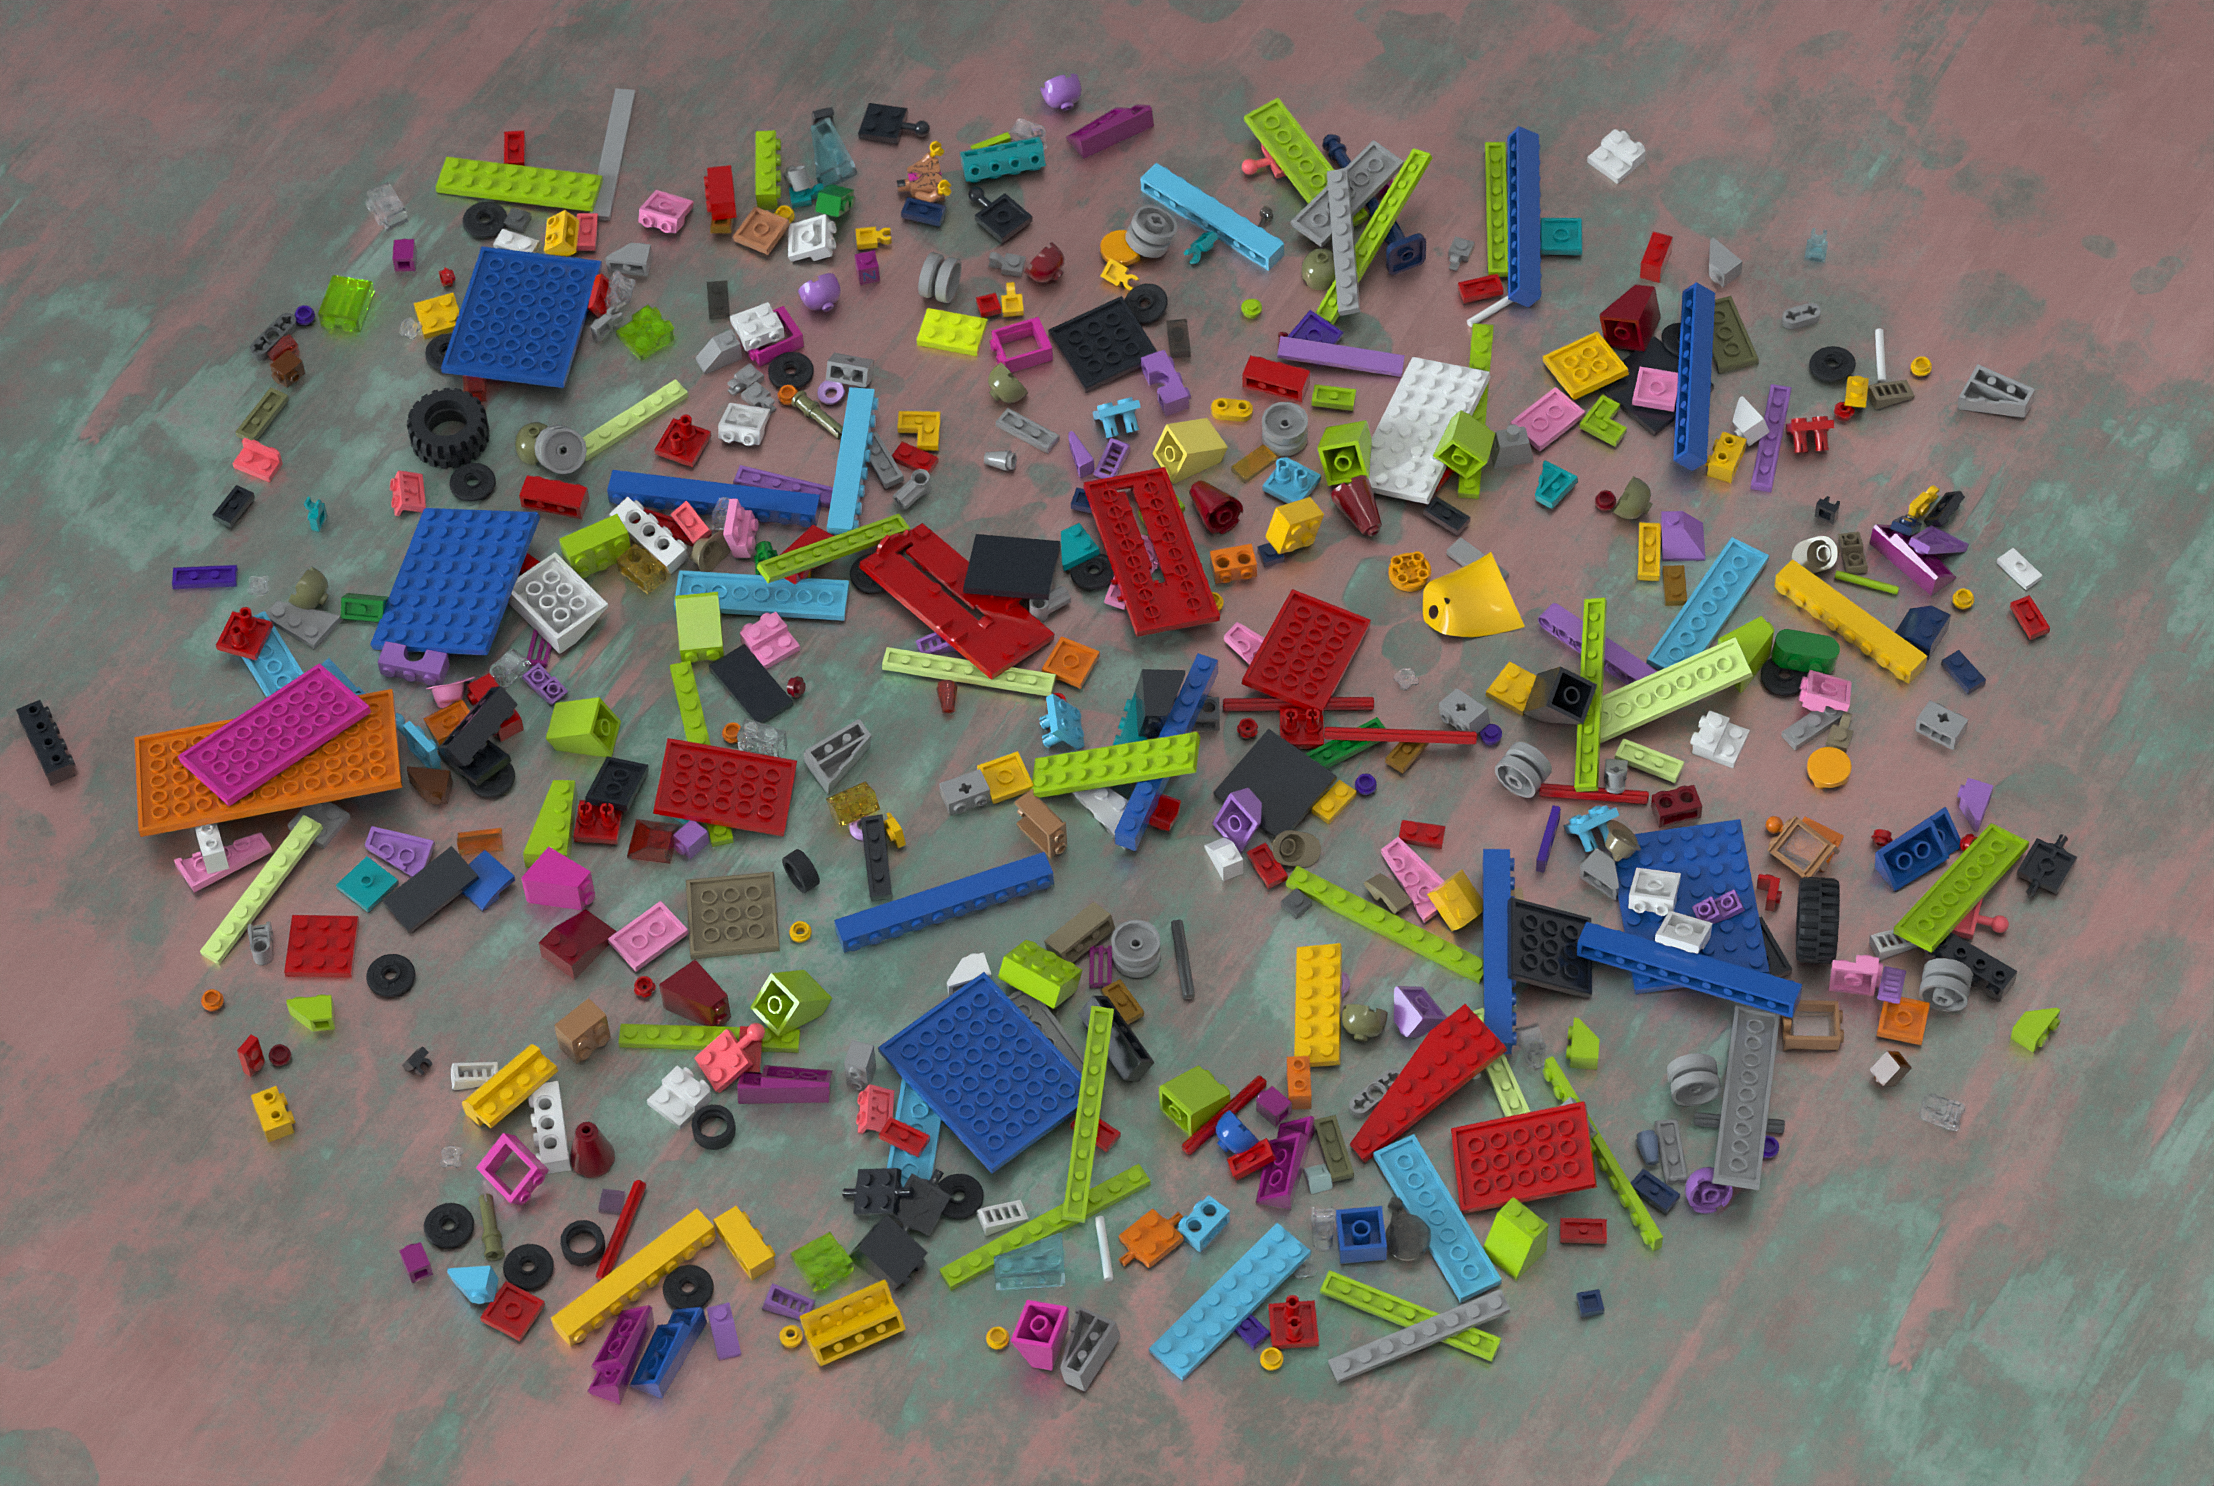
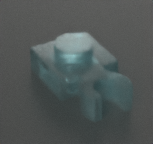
M1813 228L1811 230V239H1807L1804 260L1825 263L1828 241H1826L1827 230L1824 229L1822 235H1817L1815 233L1816 228Z

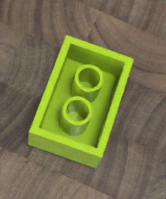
M618 514L559 539L563 560L582 579L632 557L628 531Z
M1026 939L1004 956L998 978L1054 1009L1077 991L1083 970L1072 962L1066 961L1055 953L1047 951L1035 942Z

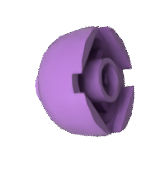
M1074 73L1068 78L1065 77V74L1054 77L1044 83V88L1040 87L1045 102L1050 107L1062 108L1063 111L1073 108V104L1078 101L1082 92L1078 75Z
M833 273L818 276L819 280L814 283L812 280H809L798 290L802 302L811 310L827 312L834 308V304L840 297V285Z
M1713 1167L1698 1169L1687 1179L1685 1187L1686 1197L1696 1212L1703 1214L1713 1213L1717 1211L1715 1207L1720 1205L1724 1207L1732 1198V1186L1712 1183Z

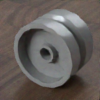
M1142 206L1137 209L1125 234L1126 242L1131 249L1142 256L1149 258L1161 257L1165 255L1177 231V223L1171 214L1160 207Z
M931 252L927 256L920 273L919 295L926 298H933L935 296L937 301L950 303L959 286L962 272L961 260L953 257H948L945 260L942 254Z
M1279 402L1272 404L1265 410L1262 416V442L1268 451L1278 456H1291L1298 454L1305 448L1308 442V416L1299 405L1292 402Z
M558 424L548 426L542 430L536 438L534 447L540 464L560 474L572 473L580 468L587 452L586 443L579 433L567 426Z
M1515 742L1506 752V756L1495 766V774L1499 781L1514 794L1525 798L1533 797L1541 787V783H1544L1552 773V766L1545 755L1537 748L1524 742Z
M1129 920L1120 924L1114 930L1111 937L1114 966L1120 973L1132 978L1145 977L1158 968L1161 961L1160 935L1157 929L1149 922L1142 920Z
M1947 958L1930 960L1924 965L1923 981H1921L1918 996L1921 1001L1930 1002V1008L1944 1012L1962 1010L1968 1003L1973 973L1969 967L1956 960Z
M1695 1053L1687 1054L1671 1061L1667 1066L1668 1081L1671 1083L1670 1092L1672 1100L1682 1106H1698L1716 1099L1721 1094L1716 1060L1710 1055Z

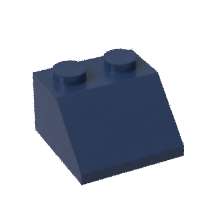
M1932 605L1910 608L1895 633L1927 655V660H1929L1949 629L1951 614Z

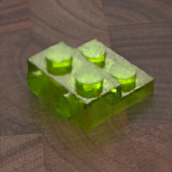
M646 305L632 314V321L616 330V336L642 361L674 340V326L669 320L664 321L662 319L661 312L657 307L651 308L649 305Z
M831 1231L790 1253L792 1260L813 1292L827 1288L833 1281L845 1278L854 1271L852 1260L843 1246L838 1244Z

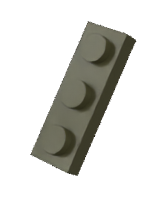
M270 387L235 431L236 436L241 439L247 438L257 441L289 401L288 395Z
M1336 1115L1315 1119V1131L1327 1169L1331 1174L1332 1183L1354 1178V1171Z

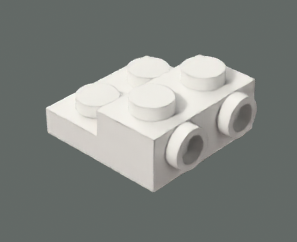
M1614 129L1601 140V146L1587 157V163L1618 184L1645 161L1646 150L1642 143H1635L1630 140L1629 135L1625 131L1619 132Z
M824 214L790 224L788 258L792 262L811 257L813 261L832 256V251L836 249V242L833 238V233H836L835 223Z
M769 302L730 316V321L745 351L757 349L762 345L776 342L785 337L783 325L776 312H773Z
M729 403L719 422L718 439H723L725 442H743L747 446L759 445L765 434V425L770 417V409Z
M1709 711L1707 716L1702 715L1698 727L1701 729L1699 733L1694 732L1690 744L1693 745L1692 754L1734 768L1750 730L1729 723V717Z
M1636 868L1629 893L1628 909H1633L1637 913L1644 911L1656 912L1660 916H1665L1669 911L1674 912L1681 873Z
M1669 911L1656 933L1655 941L1666 946H1673L1698 954L1700 949L1705 948L1710 939L1712 923Z
M676 1066L661 1080L662 1086L647 1099V1104L681 1130L692 1120L695 1113L706 1106L712 1099L709 1091L710 1086L705 1081L700 1080L698 1082L695 1080L693 1073L687 1067L681 1069L679 1066Z

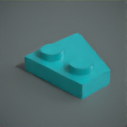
M1545 460L1542 465V474L1539 476V486L1536 488L1535 500L1553 509L1578 483V476Z
M1080 523L1061 531L1063 570L1066 571L1100 555V548Z

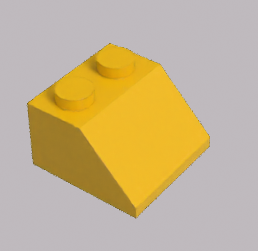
M1463 869L1427 894L1451 931L1462 928L1483 911V899Z

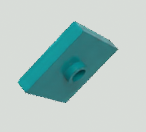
M1540 218L1541 255H1582V218Z
M366 856L336 884V888L369 913L399 884V881Z

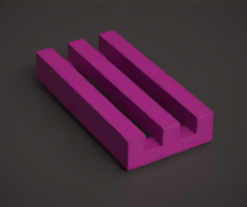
M534 629L526 659V667L535 666L537 663H540L543 668L547 669L552 646L549 642L547 643L544 659L541 660L545 639L541 636L536 660L532 659L539 634Z
M1112 945L1108 946V948H1103V946H1099V948L1090 947L1089 988H1104L1112 983ZM1095 954H1099L1098 983H1094ZM1103 954H1108L1107 983H1103Z

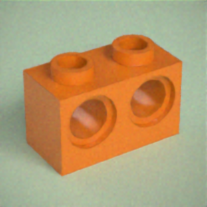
M1252 543L1210 551V566L1215 584L1229 583L1234 580L1250 579L1257 576V562Z
M1309 1056L1287 1057L1288 1100L1292 1102V1110L1311 1109Z

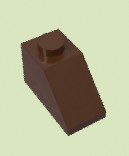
M407 766L409 782L426 802L448 804L453 784L450 770Z

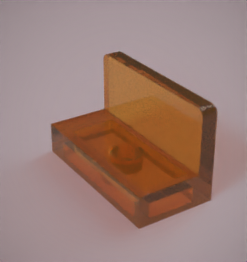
M502 828L458 833L457 846L460 856L480 854L484 850L488 853L504 851Z

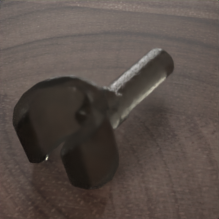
M1264 206L1259 212L1262 219L1258 227L1263 228L1267 221L1273 220V211L1268 206Z
M1395 1196L1390 1199L1388 1208L1393 1210L1389 1224L1390 1230H1394L1397 1216L1403 1210L1402 1200Z

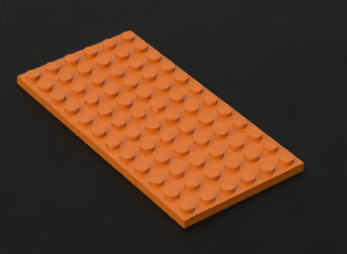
M388 689L357 695L370 707L371 713L230 806L180 763L178 755L233 719L134 737L138 830L140 837L402 788L393 690Z

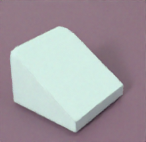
M1325 1164L1303 1169L1311 1194L1333 1188L1331 1174Z

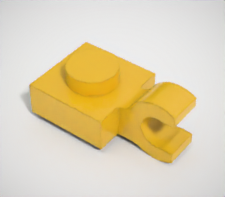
M1007 282V295H1001L1003 317L1024 315L1022 294H1015L1014 282Z
M886 813L888 819L884 821L888 840L890 842L893 841L898 848L905 846L906 842L901 826L891 813Z

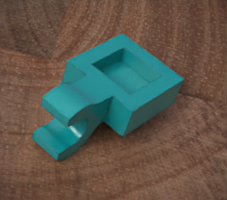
M819 183L811 189L807 188L801 191H794L793 187H789L792 208L812 205V200H816L818 192L824 189L823 184Z
M1215 232L1202 233L1190 245L1191 247L1183 253L1184 255L1193 254V259L1189 263L1195 264L1199 262L1201 251L1206 252L1210 250L1218 236Z
M307 497L304 507L309 510L308 521L310 522L311 530L320 532L328 516L325 503H322L319 499L314 503L310 497Z

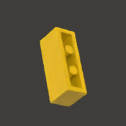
M734 1206L713 1219L716 1233L751 1280L775 1267L774 1257L776 1254L769 1244H764L761 1232L758 1228L753 1229L750 1225L751 1220L745 1211L741 1212L737 1206Z

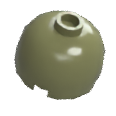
M1316 249L1305 257L1302 263V279L1307 282V286L1315 290L1330 289V286L1336 279L1333 251Z
M1002 362L996 365L990 372L988 384L992 390L989 393L996 401L1001 399L1005 403H1015L1028 393L1025 387Z
M532 422L524 425L518 431L515 438V449L519 459L524 463L536 465V462H539L535 454V442L540 432L548 427L547 425L540 422Z
M1633 476L1626 486L1623 495L1620 496L1613 513L1627 520L1636 519L1642 513L1647 514L1653 504L1649 502L1651 491L1648 485L1641 479Z
M311 566L310 570L308 569L295 586L297 593L296 595L291 594L289 603L306 610L314 609L319 604L323 606L329 597V594L326 593L328 590L326 577L319 570Z
M1347 1004L1343 1006L1342 1024L1349 1034L1354 1035V1040L1367 1042L1368 1038H1374L1384 1030L1388 1012L1376 1008L1375 1012V1010L1369 1009L1370 1006Z

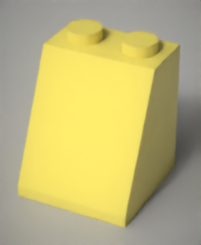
M1208 418L1166 424L1152 455L1161 467H1166L1171 482L1175 484L1220 463L1228 447Z

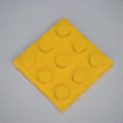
M1598 331L1542 356L1543 363L1573 400L1629 375L1626 365Z

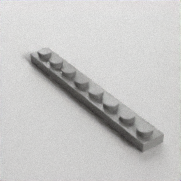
M1347 168L1327 172L1337 303L1340 316L1360 312L1350 181Z
M1499 1289L1328 1360V1363L1338 1384L1510 1313V1308L1502 1290Z

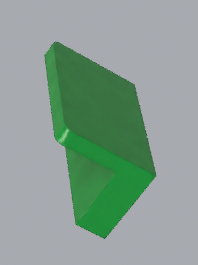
M346 593L341 597L340 618L379 622L382 619L385 604L389 597Z

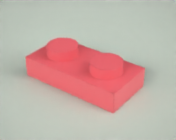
M577 213L579 228L576 251H596L598 213Z
M687 501L670 514L693 544L712 533Z

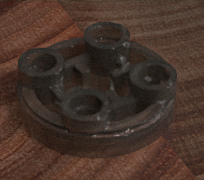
M1405 1214L1395 1218L1385 1232L1387 1250L1395 1258L1402 1261L1422 1259L1431 1241L1430 1227L1420 1217L1412 1214Z

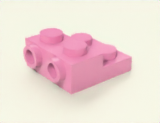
M656 190L639 208L638 222L642 223L645 227L659 228L664 233H677L684 225L685 216L692 210L694 201Z
M729 499L723 535L734 558H751L756 545L755 536L759 528L758 519H755L752 510H744L738 499Z
M777 612L763 614L758 622L753 625L752 623L744 625L740 632L741 643L747 646L766 670L800 651V645L790 634L788 626Z
M1809 670L1807 677H1803L1800 684L1799 701L1803 702L1802 707L1811 711L1824 712L1825 707L1829 706L1834 710L1847 712L1850 706L1852 682Z
M1856 955L1855 963L1847 960H1833L1829 991L1874 996L1875 988L1880 987L1883 963H1879V958L1871 955Z

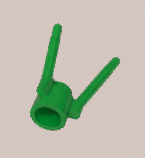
M761 541L755 546L757 553L754 555L755 575H760L757 569L759 562L778 556L777 550H773L772 544L769 541Z

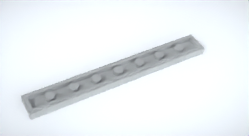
M615 89L598 170V175L603 176V183L593 212L590 211V213H598V220L610 221L636 96L635 90Z

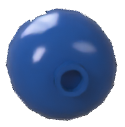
M1230 1110L1225 1112L1218 1120L1216 1134L1220 1140L1217 1144L1226 1153L1229 1150L1235 1154L1243 1153L1259 1142L1257 1137Z

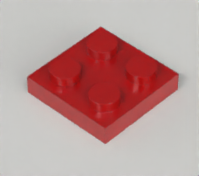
M505 1281L495 1295L494 1302H490L481 1315V1322L521 1341L545 1307V1301Z

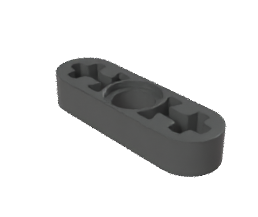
M291 313L280 315L250 345L252 358L256 361L266 360L296 331L298 326L296 317ZM272 334L279 335L276 340L268 339Z

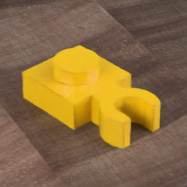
M876 226L855 229L857 250L878 248L877 243L884 245L892 244L891 236L885 237L886 235H891V230L888 227L882 228L880 231H876Z
M1111 258L1100 275L1118 287L1123 282L1125 288L1130 291L1133 287L1129 285V281L1134 279L1139 282L1140 280L1133 274L1127 275L1129 269Z
M1932 485L1926 492L1923 491L1910 503L1908 514L1916 518L1920 515L1924 516L1930 508L1929 504L1936 501L1939 497L1937 493L1940 489Z

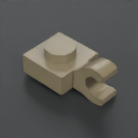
M1844 712L1840 725H1832L1825 747L1838 748L1847 753L1854 733L1853 730H1849L1852 721L1851 713Z

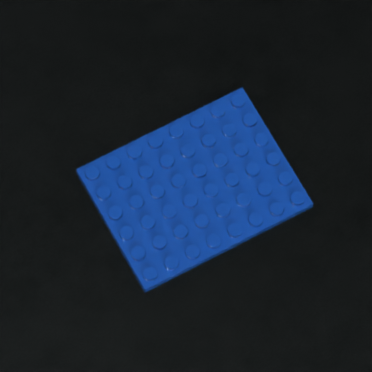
M481 246L441 366L442 373L564 388L588 314V304L595 277L600 274L602 269V261Z
M425 508L386 603L382 619H380L370 645L373 650H382L385 641L406 645L407 651L410 652L432 650L450 654L488 655L539 523L540 516L538 512Z
M1737 819L1634 834L1641 850H1636L1628 859L1622 858L1620 861H1615L1619 883L1618 900L1624 933L1655 941L1656 933L1667 914L1660 916L1656 912L1650 911L1637 913L1633 909H1628L1629 893L1636 868L1681 873L1674 912L1697 918L1692 906L1711 896L1715 900L1734 889L1738 893L1745 911L1731 918L1712 924L1710 939L1705 948L1700 949L1698 954L1770 974L1741 820ZM1631 971L1635 995L1685 988Z
M985 972L878 1047V1052L992 1174L1077 1112L1082 1074Z

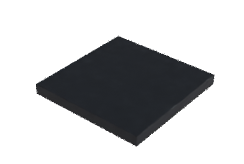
M1122 296L1048 330L1050 338L1085 393L1141 368V357L1158 352Z
M1654 336L1651 338L1645 351L1636 350L1622 361L1628 368L1629 375L1598 390L1608 398L1619 403L1623 411L1655 436L1676 419V404L1674 412L1632 405L1639 368L1646 367L1678 373L1679 356L1669 352L1663 343ZM1711 383V391L1714 390L1713 383Z
M976 534L963 586V593L1049 600L1060 551V541Z
M1268 729L1216 788L1213 794L1225 803L1230 793L1249 788L1262 803L1261 823L1258 827L1273 838H1276L1283 831L1294 830L1337 780V776Z
M1511 897L1507 901L1508 978L1589 999L1592 996V960L1577 956V944L1586 922L1591 923V918Z

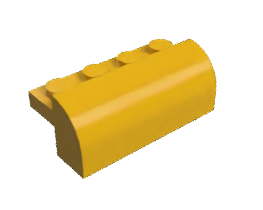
M530 1044L462 1102L464 1112L479 1126L485 1123L488 1127L492 1128L558 1072V1068L542 1054L539 1047Z
M885 1279L799 1316L806 1341L820 1366L906 1330L900 1310L893 1302Z

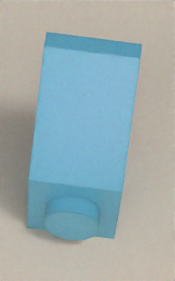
M491 1266L448 1268L447 1273L456 1287L472 1303L494 1302L499 1278Z

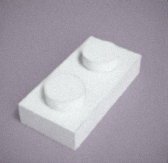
M505 229L501 230L493 243L494 248L536 253L540 247L539 240Z

